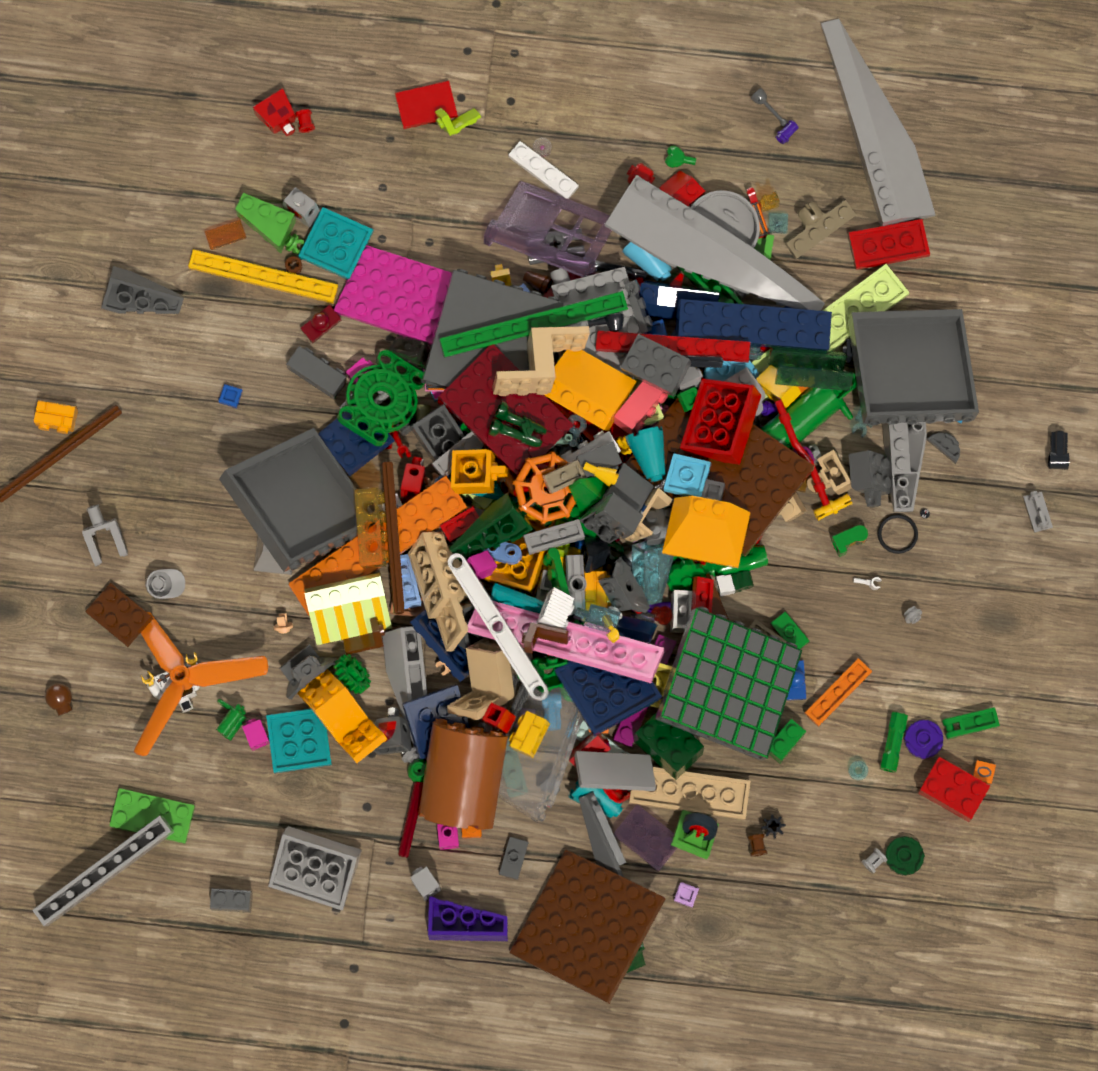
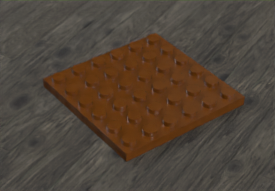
M565 849L509 953L610 1004L659 913L665 898Z

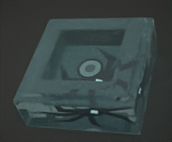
M769 213V233L787 234L788 214Z

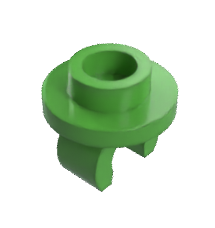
M297 234L290 235L285 241L286 250L289 252L292 250L293 253L300 254L301 251L297 249V244L304 245L305 241L298 239L299 236Z

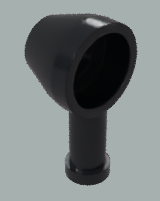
M613 314L588 320L589 328L607 324L610 331H620L623 328L624 314Z

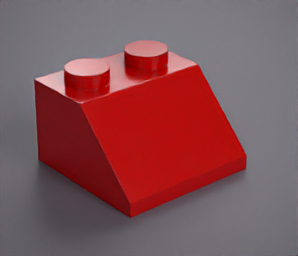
M680 170L659 187L660 190L688 207H691L697 199L705 195V190L698 182Z

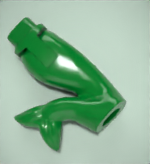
M754 545L746 557L741 555L738 568L708 562L702 565L705 574H710L712 577L751 571L768 565L766 549L764 545Z

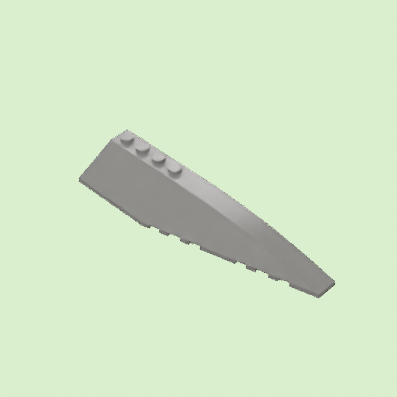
M835 19L821 23L880 227L935 216L936 214L913 141L841 21Z
M637 175L604 225L669 266H678L684 268L686 272L691 274L692 272L703 275L702 278L717 280L719 284L747 294H756L758 298L763 300L767 298L775 301L777 305L782 307L786 305L794 309L821 311L825 304L795 278L757 250Z

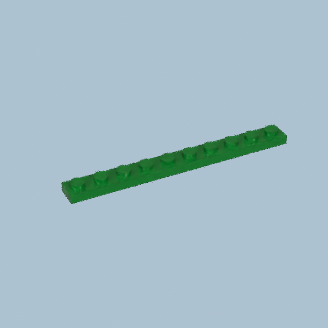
M621 291L439 339L443 356L446 358L527 337L530 335L531 328L565 327L627 311L628 307L624 293Z

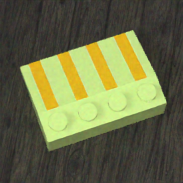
M380 572L304 589L317 645L372 633L370 619L376 617L379 625L383 624L384 630L392 629Z

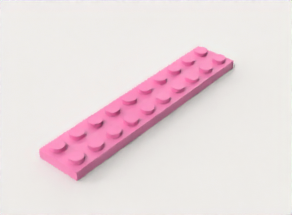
M493 601L521 647L524 648V644H522L523 633L528 631L531 622L537 623L540 614ZM475 609L468 623V632L494 639ZM500 621L495 622L493 625L495 632H499L503 628V624ZM569 622L565 629L569 633L568 645L538 638L534 647V651L649 683H652L664 654V648L622 636L615 643H612L606 636L608 632Z

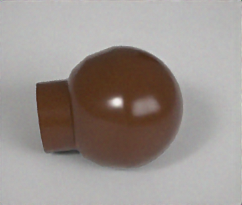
M54 684L47 689L45 701L50 708L56 710L58 716L73 710L70 705L72 701L71 690L66 685Z

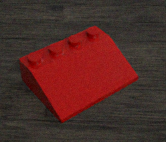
M702 379L680 449L720 462L740 465L762 396L754 385Z

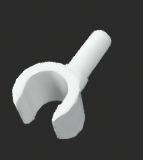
M879 577L871 580L854 578L855 583L869 585L872 590L880 588L875 586L873 581H882Z

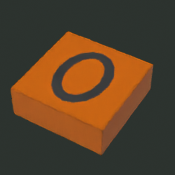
M977 760L973 776L991 785L996 765Z

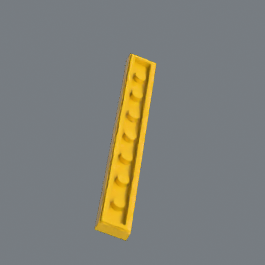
M194 249L188 268L332 304H334L339 287L338 284Z

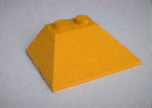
M697 496L674 498L662 554L738 568L751 513L724 501Z

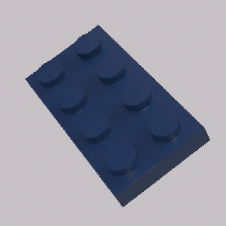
M425 609L410 623L413 625L414 630L424 638L426 644L435 651L439 660L450 669L451 674L461 682L469 675L466 649L457 645L453 651H446L436 619L428 618Z

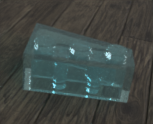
M643 542L632 545V574L639 586L642 585L648 604L652 605L662 601L674 556L662 554L664 544L647 546V543Z

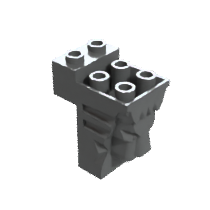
M625 463L618 466L619 469H617L616 473L619 474L615 485L611 484L610 487H607L602 499L595 503L592 508L588 509L579 520L587 529L592 530L601 540L608 543L620 537L625 539L634 534L643 518V515L639 512L654 487Z

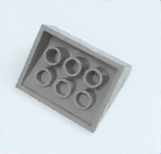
M288 826L282 834L268 887L343 911L362 850Z

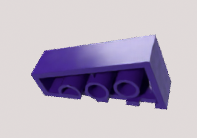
M429 896L428 937L429 940L508 941V916L485 910H477L469 906H462Z

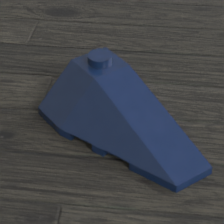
M652 281L642 282L640 289V298L643 297L646 303L645 312L650 316L651 320L655 321L676 319L677 304L680 299L719 302L720 294L718 292Z

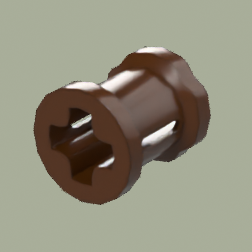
M764 834L748 836L752 851L750 853L751 857L768 854L764 846Z

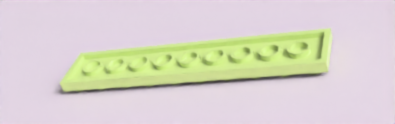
M885 264L822 310L832 312L830 347L828 351L817 352L771 348L754 360L752 364L757 369L758 375L770 365L776 369L781 368L789 378L802 368L806 371L847 341V339H850L848 319L852 312L888 311L907 297L910 292L888 265ZM765 395L763 402L768 399L767 395Z

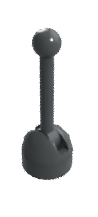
M762 88L752 95L751 99L753 102L759 105L764 104L780 121L781 126L785 127L788 124L787 120L782 119L766 102L767 94Z

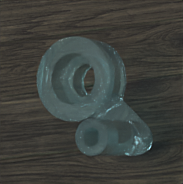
M572 415L568 420L573 425L576 421H579L580 427L575 428L573 426L569 430V432L573 433V439L569 444L571 447H577L581 444L580 433L584 432L587 423L581 416Z

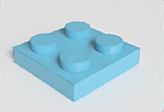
M673 453L664 491L682 496L702 497L711 462Z

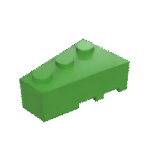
M243 193L235 209L237 216L260 234L264 240L275 247L279 253H282L285 241L290 236L296 223L295 214Z

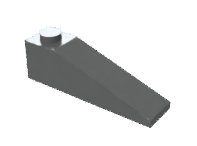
M113 266L101 308L119 314H126V312H137V314H144V312L179 314L184 296L132 271Z

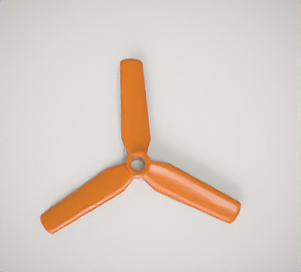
M153 617V620L141 632V635L160 667L170 674L172 682L162 694L134 752L139 756H147L179 704L184 690H188L192 686L206 687L266 675L268 672L267 658L265 656L209 661L187 668L182 654Z

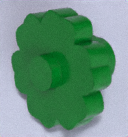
M679 560L667 571L668 577L666 582L671 591H692L693 577L705 578L706 574L701 564H695L693 560Z

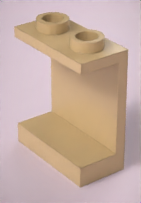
M659 488L651 490L639 512L643 515V518L634 534L625 539L635 542L651 536L653 532L642 521L648 511L669 506L673 499Z

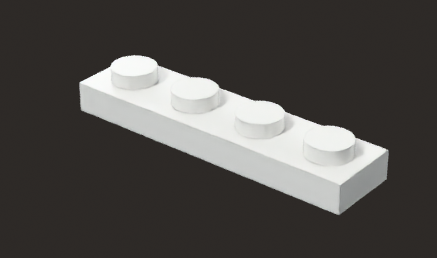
M521 141L508 155L511 160L566 201L579 188L577 183Z

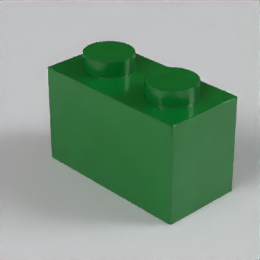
M791 719L774 738L769 755L781 764L803 738L806 730Z

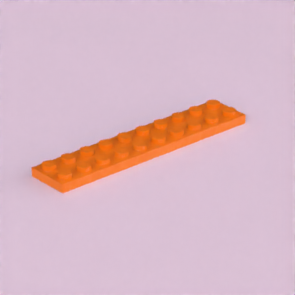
M444 476L397 509L400 554L412 547L422 532L437 530L440 528V525L468 508L461 496L452 490L451 481L448 476ZM386 517L288 584L308 616L310 615L304 589L370 575L389 563Z

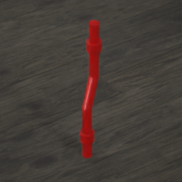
M782 399L775 401L780 415V423L784 425L792 447L802 458L814 465V470L810 475L814 482L813 488L815 493L818 492L823 506L830 504L825 492L824 481L821 482L814 461L798 442L790 422L792 420L791 416L787 413Z

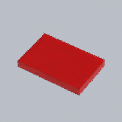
M449 81L395 93L403 129L436 122L438 117L435 111L440 108L448 114L450 119L458 117Z

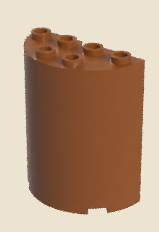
M436 719L432 724L418 816L425 817L424 819L427 821L451 827L468 829V826H472L478 830L493 829L508 736L502 735L500 731L490 730V732H485L482 727L472 726L471 729L466 728L463 723L455 722L452 725L447 724V720Z

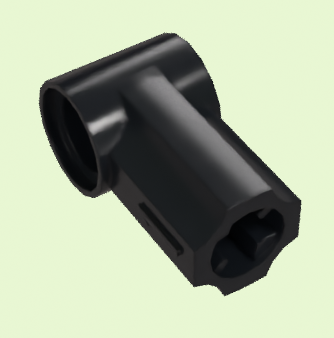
M1064 431L1051 432L1048 469L1068 470L1069 453H1067L1068 433Z

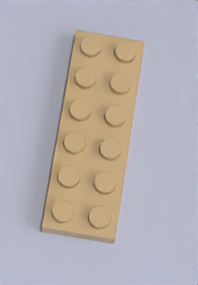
M653 767L656 783L655 791L631 790L629 804L677 811L686 810L691 813L745 820L751 781L686 771L675 780L663 768Z

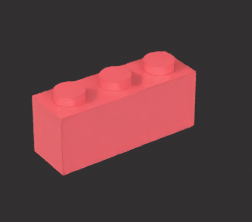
M642 382L615 414L614 423L627 433H633L634 435L635 432L642 430L645 425L644 421L655 414L657 405L664 403L668 394Z

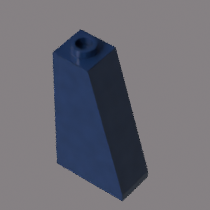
M587 611L586 614L581 615L582 620H579L580 623L584 622L586 626L592 628L595 626L597 627L595 629L598 630L604 628L605 631L609 630L603 620V611ZM623 615L618 623L611 622L612 626L618 630L619 634L622 632L624 637L650 644L658 626L652 622Z

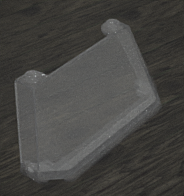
M516 672L512 675L515 697L505 705V709L511 711V706L515 702L514 700H516L519 689H521L522 681L518 679ZM559 687L551 689L544 700H536L530 694H527L528 697L526 696L527 699H525L526 701H524L523 708L521 707V712H519L520 714H518L519 716H517L518 719L516 718V720H519L522 714L524 715L526 711H529L546 719L550 726L534 758L513 750L509 746L508 738L498 794L499 798L537 823L544 821L546 818L544 813L546 808H551L555 802L583 720L566 690ZM536 688L534 689L535 696L543 695V692L538 691ZM516 720V723H514L515 725H513L514 727H512L513 730L511 729V731L516 732L519 726L518 721Z

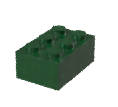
M656 713L635 733L634 742L677 780L703 755L704 745L691 733L656 720Z

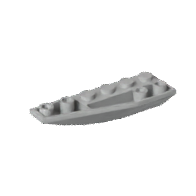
M917 422L915 424L898 423L895 425L883 423L885 456H888L890 462V496L893 512H913L927 438L925 422Z
M413 626L398 628L386 632L385 636H382L386 672L402 716L406 721L402 703L428 694L422 637L414 630ZM410 732V737H411L412 743H413V745H414L413 738H412V735H411V732Z

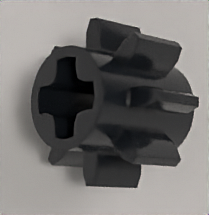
M771 814L769 821L765 818L763 819L766 826H762L761 830H766L765 837L772 835L775 840L777 834H784L780 829L784 828L786 824L780 823L781 816L775 819L773 814ZM771 823L778 826L775 831L772 828H768Z

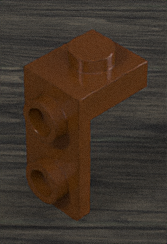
M377 617L370 619L372 633L343 640L346 655L384 647L382 636H385L383 624L379 625Z
M531 622L528 631L524 632L522 636L524 651L532 654L538 638L568 645L569 633L567 630L559 627L554 628L542 623Z

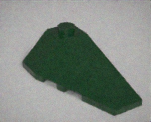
M506 493L493 502L449 549L453 554H461L467 560L469 557L493 546L494 549L501 547L500 544L511 540V542H514L533 530V527L523 512L519 510L516 502Z

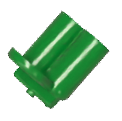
M218 699L217 703L229 711L216 730L223 737L231 741L246 720L244 716L246 710L244 706L239 704L234 708L225 701Z

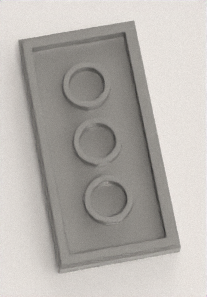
M576 751L574 755L580 788L655 791L656 789L650 755Z

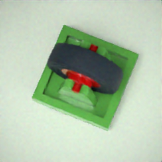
M682 810L671 845L707 860L719 824L705 814Z

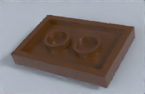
M111 583L85 611L92 619L127 647L153 620L151 615Z

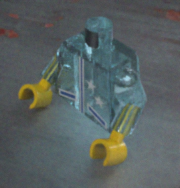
M594 604L590 605L589 611L577 607L574 618L584 621V626L608 632L606 636L612 643H615L620 638L616 627L621 612Z

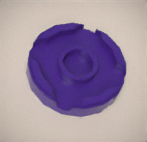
M916 721L909 726L905 733V746L909 753L917 758H931L942 748L943 733L939 726L932 721Z

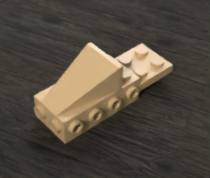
M422 532L416 543L409 550L408 556L428 618L436 619L445 650L453 651L468 632V624L465 622L462 606L460 605V602L466 599L467 594L449 568L448 559L453 553L447 546L443 532ZM455 558L452 565L454 568H459L462 562Z

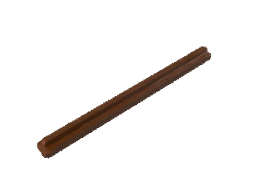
M114 405L0 490V502H4L122 414L120 408Z
M386 461L382 463L393 613L402 614L405 612L394 471L393 463Z

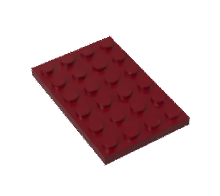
M491 345L438 398L517 477L528 457L534 458L545 455L574 425L545 395L529 393L523 396L518 394L499 396L498 394H493V384L497 372L520 370L495 345ZM501 401L508 404L509 411L519 417H523V415L527 418L529 417L547 429L545 435L532 432L531 436L543 441L540 447L520 443V440L507 435L498 434L491 436L488 434L492 420L497 419L494 417V414ZM499 420L507 426L520 430L519 426L514 425L507 421Z

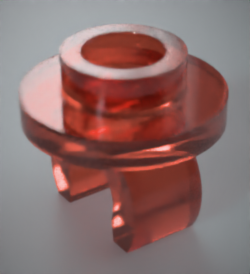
M655 606L651 611V614L656 615L654 619L660 625H667L672 618L671 609L667 606L661 608Z

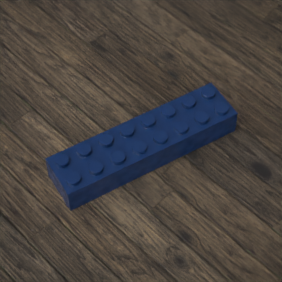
M680 299L677 304L675 336L750 342V346L826 352L830 347L832 312Z

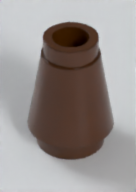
M526 271L523 277V281L540 293H546L551 288L552 279L547 275Z

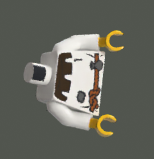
M195 652L193 660L188 659L186 654L187 663H185V666L187 668L198 664ZM147 671L150 675L149 679L145 680L141 675V680L147 684L152 695L160 700L162 694L172 682L170 674L164 672L153 677L152 673ZM192 686L190 689L184 690L179 702L182 712L193 709L190 699L197 696L196 691L200 686Z

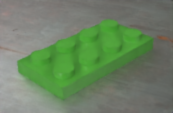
M119 788L109 826L137 833L158 816H163L174 831L165 840L186 844L195 805Z

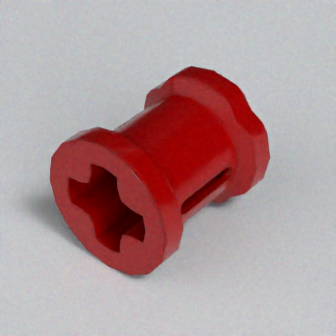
M303 109L295 113L299 121L300 127L298 130L300 133L311 132L315 129V125L312 124L311 120L312 111L309 109Z

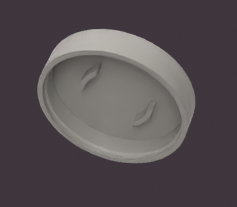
M713 191L697 199L690 207L752 248H755L760 232L759 218L754 207L743 196L731 191Z

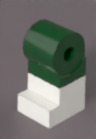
M750 571L716 576L720 597L754 587Z

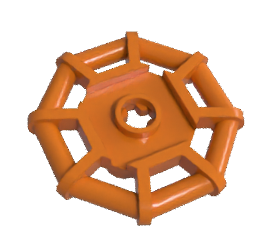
M552 451L542 456L528 457L516 480L513 481L519 510L540 521V524L564 517L568 518L576 504L572 495L566 506L563 504L564 497L571 493L569 487L567 486L550 494L544 491L546 484L542 476L555 470V463L562 467L569 462ZM549 462V467L539 470L536 466ZM530 469H532L534 474L531 476L529 483L523 482ZM523 486L528 487L530 494L528 501L525 499ZM535 502L543 507L542 513L530 507V505ZM555 506L560 508V511L548 514V508Z

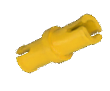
M845 494L834 501L829 500L830 504L814 509L813 513L816 519L820 521L831 514H837L839 510L853 505V503L850 501V496Z

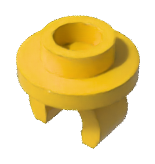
M619 436L616 443L621 447V453L623 455L631 454L632 451L626 442V436L623 438Z

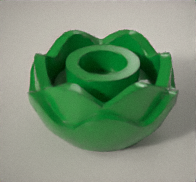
M416 759L409 764L407 774L413 782H423L426 760Z

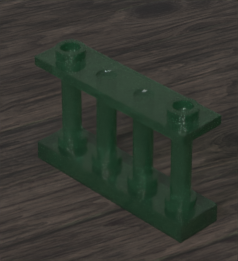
M771 346L768 365L778 367L775 384L850 391L854 375L853 372L843 371L846 361V354L844 352Z

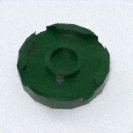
M906 836L891 841L885 853L887 858L886 864L890 870L902 876L912 875L917 872L923 865L925 857L920 843Z

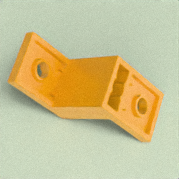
M328 669L320 673L305 685L306 687L297 692L298 696L312 709L334 740L356 763L360 762L387 740L386 736L367 717L346 687Z

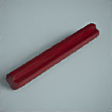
M422 782L414 783L398 855L403 858L409 857L418 818Z

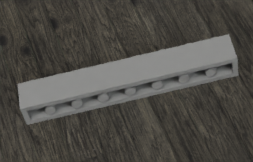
M158 816L33 909V912L43 926H49L173 834V829L163 816Z

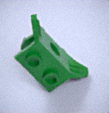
M552 655L540 659L535 657L531 660L546 684L548 692L554 688H564L554 670L562 665H566L570 660ZM553 668L550 673H544V670ZM542 686L536 687L538 691L544 693V688Z

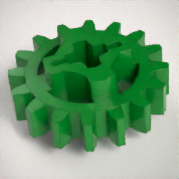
M344 654L335 661L336 665H334V668L337 670L335 674L338 675V680L342 681L343 685L350 692L353 690L355 694L358 692L362 694L370 687L371 680L368 679L370 674L367 673L365 667L361 666L362 662H358L356 657L352 658L350 654L347 656Z

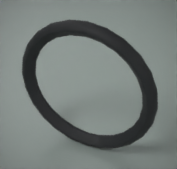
M900 514L886 517L879 525L878 540L883 548L891 553H905L915 546L918 540V529L909 517ZM894 518L906 520L914 530L912 543L902 550L888 547L882 539L883 526Z

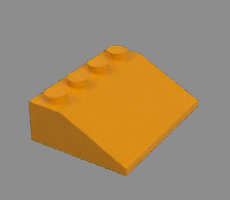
M566 350L555 365V380L551 393H547L545 396L601 429L609 431L614 423L615 414L624 405L637 381L583 350Z
M529 514L525 515L533 527V530L527 534L555 526L554 520L551 521L552 523L549 526L545 527L544 524H540V521ZM523 537L514 542H511V540L506 541L519 546L522 552L520 562L510 565L495 561L497 567L491 576L483 578V580L507 588H513V590L519 589L520 593L523 591L526 595L533 597L544 566L543 558L547 554V550L529 555ZM493 546V547L490 548V550H491V551H494V550H496V548L494 549V546ZM510 551L508 555H514L515 551Z

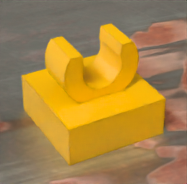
M502 264L495 265L496 271H490L492 282L499 280L504 282L506 286H511L509 268L503 269Z

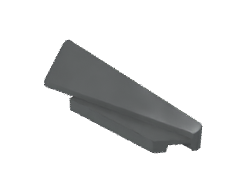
M590 792L580 797L579 802L595 862L597 865L624 877L619 866L626 863L594 792Z

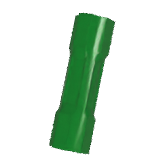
M891 713L889 732L880 766L882 771L897 772L903 734L908 719L906 714Z

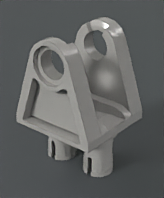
M99 504L88 507L86 510L88 511L92 526L83 529L82 534L95 567L102 563L94 538L98 530L104 528L106 531L110 530L120 557L128 556L117 519L104 520Z

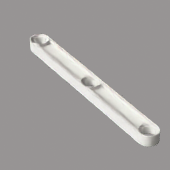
M461 554L451 555L448 559L449 568L527 691L534 699L544 700L548 695L546 684L471 566ZM455 558L462 559V565L459 568H454L452 565ZM497 621L503 624V628L499 632L493 630V625ZM537 686L544 688L542 696L534 695V689Z

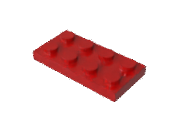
M923 219L848 233L856 270L930 256Z

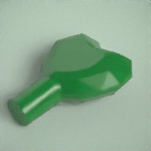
M670 146L667 150L668 156L665 163L671 168L679 167L684 163L695 165L696 158L686 156L684 151L677 146Z

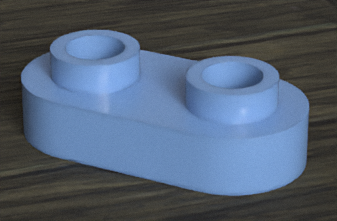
M501 543V547L496 548L494 551H491L490 548L486 549L491 557L498 562L514 565L520 562L522 558L521 549L512 543ZM510 551H515L514 555H508Z

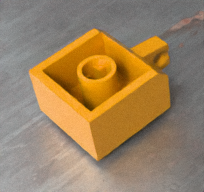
M452 450L451 488L456 494L494 493V481H497L498 477H508V468L506 466H498L495 463V455L490 450Z

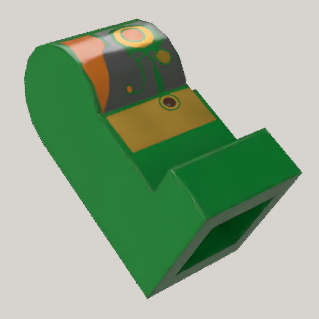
M858 525L832 536L831 542L838 556L846 555L848 547L865 543L868 537V530L866 527Z

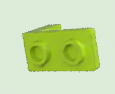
M442 108L435 111L438 117L436 119L438 126L441 129L443 128L450 136L459 133L461 129L476 123L481 118L480 113L474 108L452 121Z

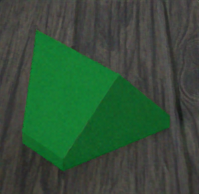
M597 477L578 479L569 486V489L582 514L602 499L608 486Z

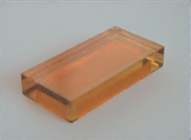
M240 220L205 231L211 250L246 239Z

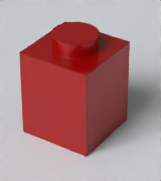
M491 702L482 720L491 727L508 734L516 716L507 709Z

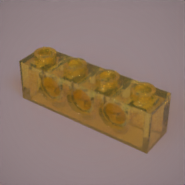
M377 487L356 489L355 503L360 567L386 566V561H389L388 550H385V542L388 541L387 531L384 530L383 524L386 523V514L382 510V504L385 503L384 492H381ZM374 504L375 511L368 513L367 507ZM376 523V530L370 533L368 530L369 525ZM373 542H377V550L371 552L370 545Z

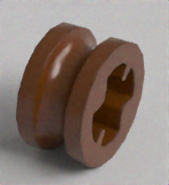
M291 256L286 260L285 267L287 272L299 274L302 271V262L298 257ZM293 262H296L299 266L292 270L289 264L292 265Z

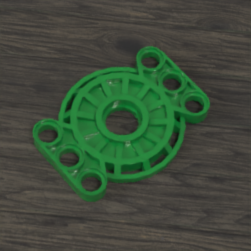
M383 350L378 354L376 359L377 365L365 367L351 378L346 391L347 406L342 407L337 415V419L342 425L375 446L384 445L387 441L388 433L400 430L412 420L418 403L416 390L422 389L425 383L416 384L412 379L415 376L422 379V371L389 350ZM388 356L390 363H383L380 357ZM403 366L406 369V373H399L397 367ZM358 377L357 383L352 385L353 381ZM350 391H353L352 400H350L349 396ZM378 391L387 393L390 397V404L388 406L376 404L373 400V394ZM408 411L412 412L410 417L406 420L405 416L407 415ZM349 412L352 418L346 420L342 417V413ZM399 422L401 423V425L392 428V425H396ZM358 423H366L368 429L361 430L358 427ZM381 433L384 439L378 441L375 439L374 434Z

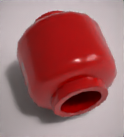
M642 163L636 166L632 165L627 172L629 184H631L636 175L650 184L655 180L653 176L654 171Z

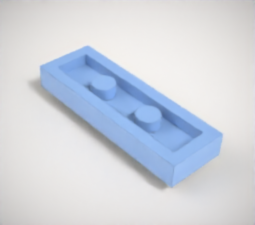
M408 554L400 555L404 609L420 607L421 599Z

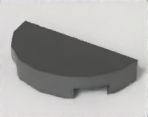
M934 433L926 439L954 464L957 463L960 457L959 442L954 436L948 433Z

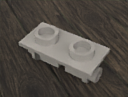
M1033 491L1030 495L1023 496L1034 533L1053 528L1042 492Z

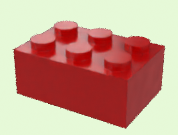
M938 757L918 794L963 820L970 822L990 785L945 759Z

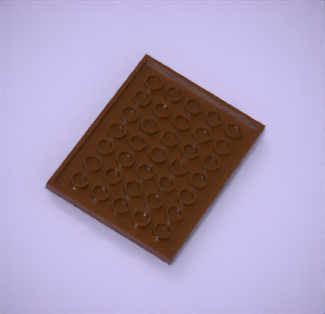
M677 398L664 414V418L655 426L663 428L665 475L662 476L663 479L651 482V479H646L633 454L625 464L654 486L652 490L659 488L673 499L670 503L673 507L674 498L685 497L664 491L673 453L711 462L707 479L725 483L722 501L732 503L751 513L741 554L746 557L814 470V465L754 424L752 425L740 465L720 462L681 450L680 446L692 409L684 412Z

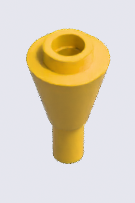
M587 462L583 468L593 473L594 476L608 487L611 484L615 485L619 474L616 473L617 469L596 467Z

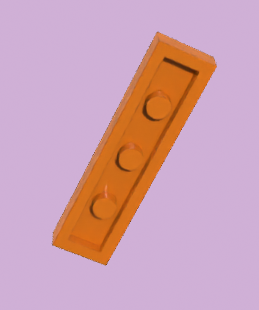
M858 658L804 714L819 727L872 673V670Z

